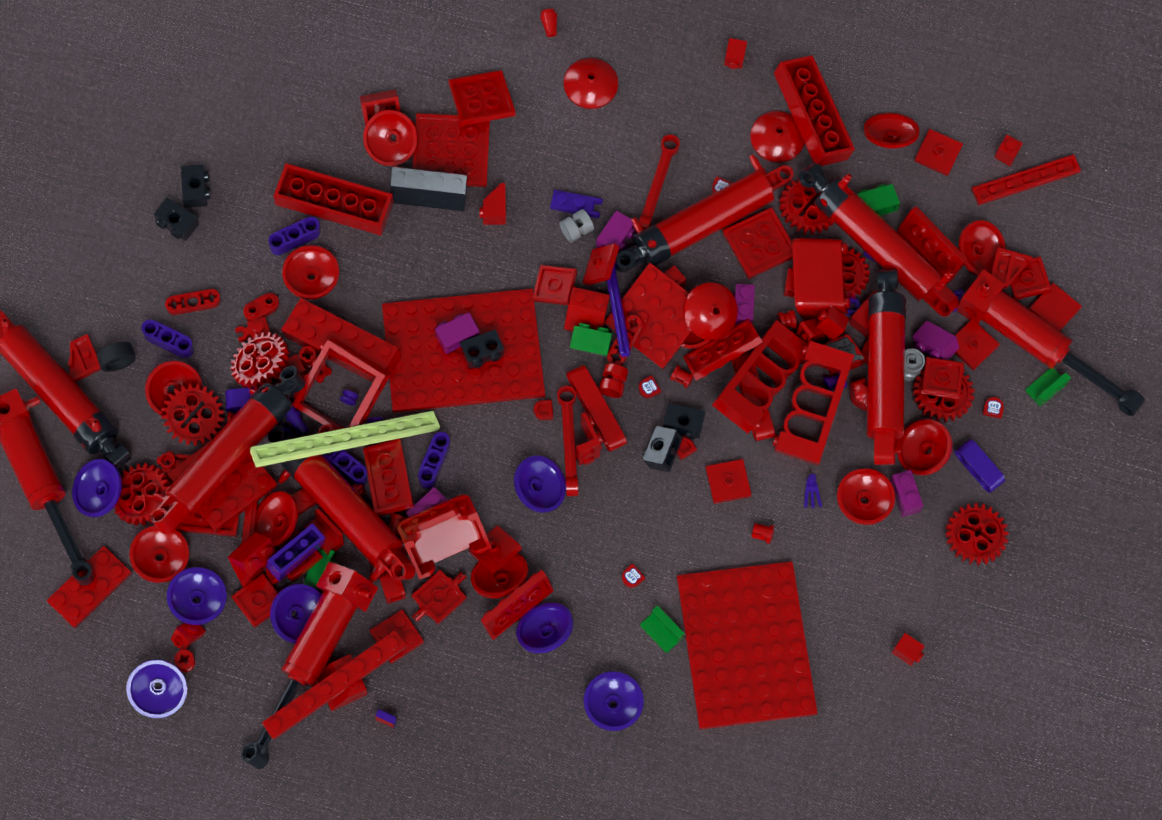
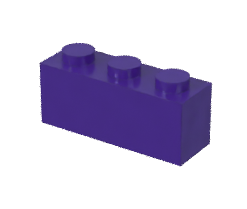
M312 523L269 558L266 568L280 581L324 545V535Z

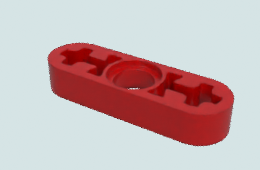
M208 289L170 296L165 301V307L169 314L179 315L216 308L219 306L221 298L217 290ZM211 295L214 297V302L209 300ZM202 296H203V299H204V304H202V301H201V297H202ZM196 298L198 299V304L189 306L188 300ZM181 300H184V304H185V307H184V308H183V306H182V301H181ZM173 302H176L177 304L176 309L172 308Z
M630 315L625 320L627 330H630L632 324H630L631 320L635 321L637 319L636 323L639 324L638 327H633L631 331L635 333L634 336L627 332V335L630 337V351L644 325L642 318L637 315ZM616 338L607 359L610 364L623 365L627 359L626 356L621 357L619 354L621 360L614 362L612 357L613 354H618L619 349H616L618 345Z

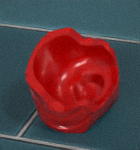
M860 378L849 384L850 400L857 408L867 412L868 386L865 378Z

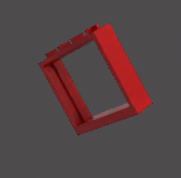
M327 339L320 347L321 352L319 356L315 357L312 361L310 373L304 376L306 381L304 388L295 393L293 397L295 400L292 406L322 425H331L336 430L344 429L343 426L304 402L333 349L376 376L349 427L364 425L391 373L337 339Z

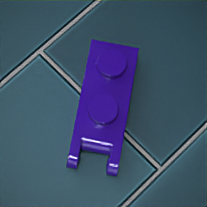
M554 190L550 209L572 214L583 209L589 217L600 218V213L594 211L595 204L602 205L603 199Z

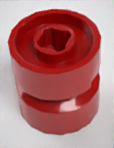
M606 364L602 375L604 379L601 380L599 386L600 393L611 398H621L625 388L623 383L626 382L629 372L628 369L617 364Z

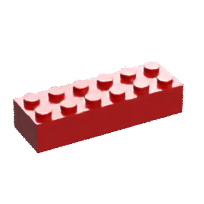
M813 55L780 62L773 74L813 163L825 166L848 160L855 151V147Z
M285 163L273 195L275 205L380 236L383 234L393 206V194Z
M300 298L281 329L286 338L303 347L310 346L314 348L318 355L321 352L320 347L322 343L327 339L335 338L389 373L393 371L402 356L396 346ZM333 349L327 358L372 383L376 376Z

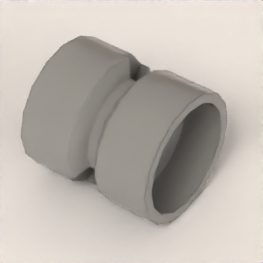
M583 209L574 213L573 218L567 217L559 222L564 236L570 243L581 238V234L586 235L594 230L589 215Z
M907 349L905 351L904 380H915L924 367V355L917 349Z

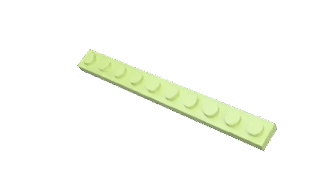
M434 411L254 446L251 447L250 453L255 466L261 467L438 431L440 425Z

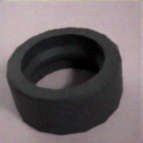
M128 342L110 344L97 353V360L101 370L104 372L121 370L131 365L136 359L133 348Z

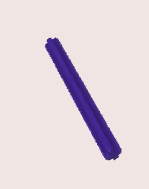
M614 264L610 280H607L620 356L628 357L630 356V346Z

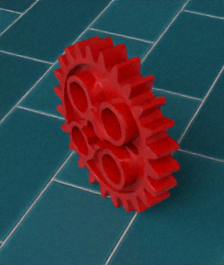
M799 178L797 183L792 180L790 186L787 185L785 191L781 194L779 210H784L781 217L787 216L785 223L791 222L790 228L797 226V232L804 229V234H806L810 230L811 234L814 235L815 230L819 234L823 229L827 231L829 225L833 226L834 221L828 218L814 203L810 205L817 193L812 187H804L800 183ZM793 204L799 205L800 208L794 207ZM806 206H809L805 214L802 217H800L799 215L803 213ZM808 216H813L815 219L812 220Z
M854 248L848 251V254H845V258L842 259L844 293L846 297L849 296L852 299H855V293L861 295L862 290L866 289L870 271H868L869 265L865 264L866 259H860V252L854 254ZM850 264V265H852V266H851V267H846V266H844V265ZM845 281H851L853 283L847 284L845 283Z
M262 332L260 337L255 334L253 340L249 337L247 344L242 343L243 348H237L239 353L233 355L236 360L231 361L233 366L230 370L234 379L243 387L247 386L251 389L254 386L257 389L259 384L262 385L266 381L271 383L272 377L277 379L276 374L282 372L281 367L287 366L284 361L289 359L287 356L289 353L287 350L288 346L277 334L272 335L269 332L266 335Z
M921 370L920 376H917L915 379L917 383H914L913 388L916 390L913 391L912 395L917 396L914 399V403L920 402L917 409L923 408V415L929 413V419L935 416L937 422L940 418H943L944 423H946L948 418L954 422L955 415L961 419L962 413L967 414V408H971V401L975 398L972 395L975 389L970 388L973 382H967L970 375L963 376L960 399L943 397L939 406H936L935 404L939 396L931 399L927 394H921L924 371ZM944 402H950L952 407L945 406Z
M191 383L188 384V389L181 385L180 392L174 389L175 396L168 394L167 396L170 401L163 402L167 405V408L161 409V411L166 413V415L161 416V419H166L167 422L162 426H169L166 433H174L171 439L179 437V444L185 440L186 446L189 445L190 441L193 442L194 446H197V441L199 440L203 445L204 438L210 441L212 440L210 434L217 435V432L214 430L215 428H222L218 422L224 421L223 418L219 417L224 411L218 408L223 404L215 402L219 397H212L213 390L209 393L206 392L207 386L200 390L199 384L195 386V389L192 388ZM188 396H193L196 399L195 406H189L186 403ZM203 401L204 405L195 414L197 418H192L184 428H181L183 422L190 415L188 411H194L200 402ZM206 408L211 411L209 419L202 417V409ZM175 411H181L184 414L182 421L174 419ZM191 423L198 425V433L193 434L189 431Z
M138 463L136 469L130 466V472L123 470L125 476L121 477L122 489L119 500L114 506V513L128 524L132 523L138 526L140 522V524L145 526L146 520L153 523L151 515L161 504V502L154 498L152 492L156 489V492L166 496L165 491L171 482L167 480L168 476L160 468L154 465L150 466L147 463L142 466Z
M977 503L974 504L973 508L967 504L966 510L960 507L959 513L954 511V518H949L948 522L950 524H947L945 528L949 530L946 532L945 537L950 538L946 544L953 545L950 551H957L955 557L961 555V562H964L967 558L969 559V565L976 561L977 566H979L981 561L987 565L988 558L994 562L995 556H1001L1002 553L1000 551L1006 549L1003 544L1008 543V539L1004 537H1007L1009 532L1003 531L1008 525L1001 524L1004 517L998 519V511L993 514L991 513L992 507L985 510V504L978 508ZM969 518L975 519L976 522H977V524H976V525L970 524L969 521H968V519H969ZM985 528L993 529L994 534H988ZM959 535H966L968 541L961 540ZM977 544H983L986 550L978 549Z

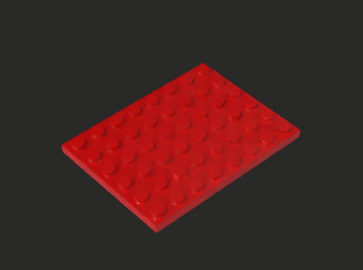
M533 289L382 304L385 340L396 346L402 355L389 377L393 413L545 397ZM470 313L480 331V335L496 329L504 347V356L496 362H486L480 368L469 369L460 348L445 354L435 336V328L442 322L448 323L454 320L459 314L465 315ZM489 345L487 348L489 350H494L497 347L495 345ZM473 351L469 355L476 357L479 353Z
M793 561L677 575L699 730L817 715Z

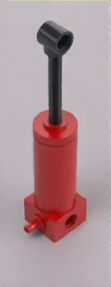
M986 270L980 273L962 297L957 307L958 313L970 321L973 319L978 324L981 321L985 322L1040 362L1046 364L1050 369H1053L1057 363L1064 362L1117 399L1118 407L1123 413L1129 416L1136 414L1145 401L1139 392L1131 389L1122 390L1069 353V346L1073 342L1070 337L1003 292L1006 284Z
M17 388L0 395V444L31 509L47 510L72 563L70 568L76 582L83 586L89 585L94 580V571L87 559L82 558L57 506V503L65 497L66 492L29 415V408L40 404L39 397H34L25 402ZM83 570H87V571H88V573H87L86 576H84V577H80V576H79V573H80L81 571H83Z
M329 562L316 585L323 590V593L285 661L286 663L281 668V671L287 674V677L291 680L272 715L292 701L300 685L310 687L316 685L356 609L366 612L378 587L356 571ZM265 728L257 742L253 741L247 744L241 752L242 760L256 769H262L269 761V749L266 747L272 737Z

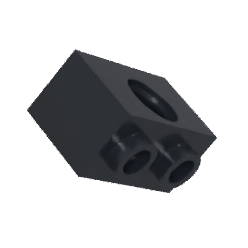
M203 164L181 166L184 207L207 206V199H210V190L206 188V182H209L208 171H205ZM194 184L200 185L198 188H192Z
M166 198L153 214L158 227L163 230L166 228L171 231L170 233L175 238H181L187 241L199 225L197 216L169 198ZM173 219H180L176 223L171 222Z
M668 403L663 427L677 430L680 435H684V437L689 439H700L706 411ZM686 420L688 424L683 426L679 424V421Z
M656 426L651 434L648 448L644 451L643 461L651 469L670 473L683 438L677 430Z

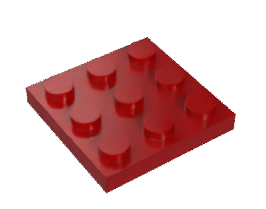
M502 70L448 80L461 126L515 116V109Z
M772 207L722 231L723 236L748 279L793 259L792 241Z

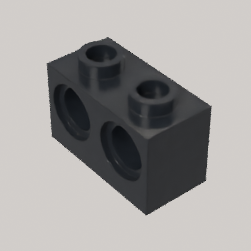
M496 329L460 342V349L469 369L480 368L484 363L489 361L496 362L504 356V347ZM489 345H495L497 348L494 350H489L487 347ZM473 351L479 353L476 357H472L469 354Z

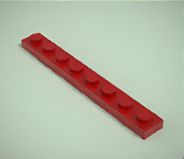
M394 630L262 722L263 726L272 739L275 740L406 649V645Z

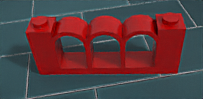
M777 320L761 338L762 343L752 350L712 404L714 408L747 434L752 429L757 430L763 422L760 419L771 406L773 397L784 388L786 379L797 370L798 366L805 364V357L802 356L804 346L808 344ZM768 346L787 362L789 370L782 369L762 353L765 347ZM753 364L770 376L775 383V388L768 387L748 371ZM739 382L760 398L762 406L752 404L735 390Z
M810 341L809 346H804L802 356L805 357V364L800 371L799 378L802 386L798 387L792 396L791 404L794 411L785 418L784 432L781 431L779 436L775 435L772 446L776 447L774 451L776 453L819 466L854 355ZM817 366L840 373L835 391L832 392L809 384L805 380V371L809 367ZM808 391L831 398L827 416L823 417L800 409L796 403V397L801 392ZM799 416L824 424L818 443L793 435L788 429L789 420Z

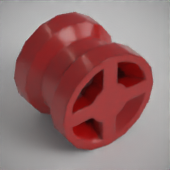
M789 310L787 313L778 312L777 317L781 324L786 328H797L794 310Z
M180 650L175 654V665L182 672L193 670L196 662L189 650Z

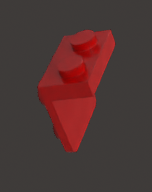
M586 412L581 413V427L588 442L576 446V461L579 466L591 464L596 458H599L600 450L602 449L601 443H603L599 432L595 433L593 429L595 425L592 417L587 416Z

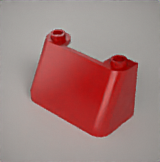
M793 239L794 297L798 313L803 319L817 318L822 310H827L832 305L841 313L847 315L851 303L849 296L846 297L844 293L842 260L845 258V254H848L847 243L838 239Z
M468 495L452 498L406 518L397 525L398 532L412 564L415 566L419 580L433 574L435 571L434 563L470 548L473 553L481 554L492 548L477 511Z

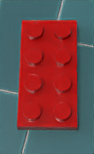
M917 206L911 209L897 230L942 275L949 270L953 271L954 274L947 284L953 281L968 260Z
M748 318L734 326L724 337L711 340L707 345L693 350L683 356L697 381L700 378L706 377L717 368L723 367L729 361L740 357L746 351L757 347L758 344L762 343V340Z
M401 439L363 448L373 507L376 514L383 516L414 508Z
M105 546L88 560L95 575L91 584L86 586L80 585L72 575L46 600L74 629L132 574ZM87 570L81 571V572L79 573V576H80V577L86 576L87 573H88V571H87Z
M542 570L534 573L525 584L518 586L509 597L502 599L493 610H489L483 615L480 621L492 640L496 639L554 591L547 575Z

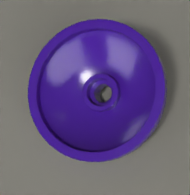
M531 456L524 459L517 466L514 474V486L519 499L526 507L535 512L547 513L561 505L566 493V483L561 470L553 461L543 456Z
M103 459L90 461L80 469L75 477L72 488L73 501L79 512L88 517H101L114 508L119 500L122 489L119 470L113 463Z
M194 567L181 571L172 579L167 589V604L171 613L178 620L186 624L203 625L209 623L221 614L226 604L227 594L223 581L216 573L205 568ZM195 598H199L201 601L199 603H195L193 600Z
M294 584L282 589L274 598L270 609V619L275 632L283 640L295 643L321 594L311 586L304 584ZM293 610L296 612L295 617L291 615Z
M545 603L538 605L527 612L519 621L516 630L517 640L526 651L531 653L550 652L561 646L569 638L573 630V617L570 611L561 604Z
M161 659L148 660L139 664L131 672L126 687L127 696L133 708L140 714L151 718H164L174 714L183 705L187 695L186 678L182 671L169 661ZM160 682L162 686L156 687L155 683Z
M606 672L600 674L589 683L584 694V709L588 718L596 726L607 731H620L630 727L637 721L643 709L644 700L641 688L633 678L624 673ZM612 701L616 702L617 706L611 707L609 703Z

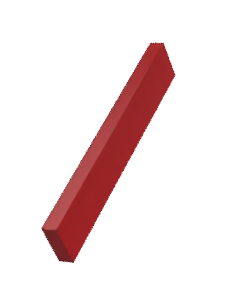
M1073 154L974 186L971 191L979 206L1078 174L1081 169Z

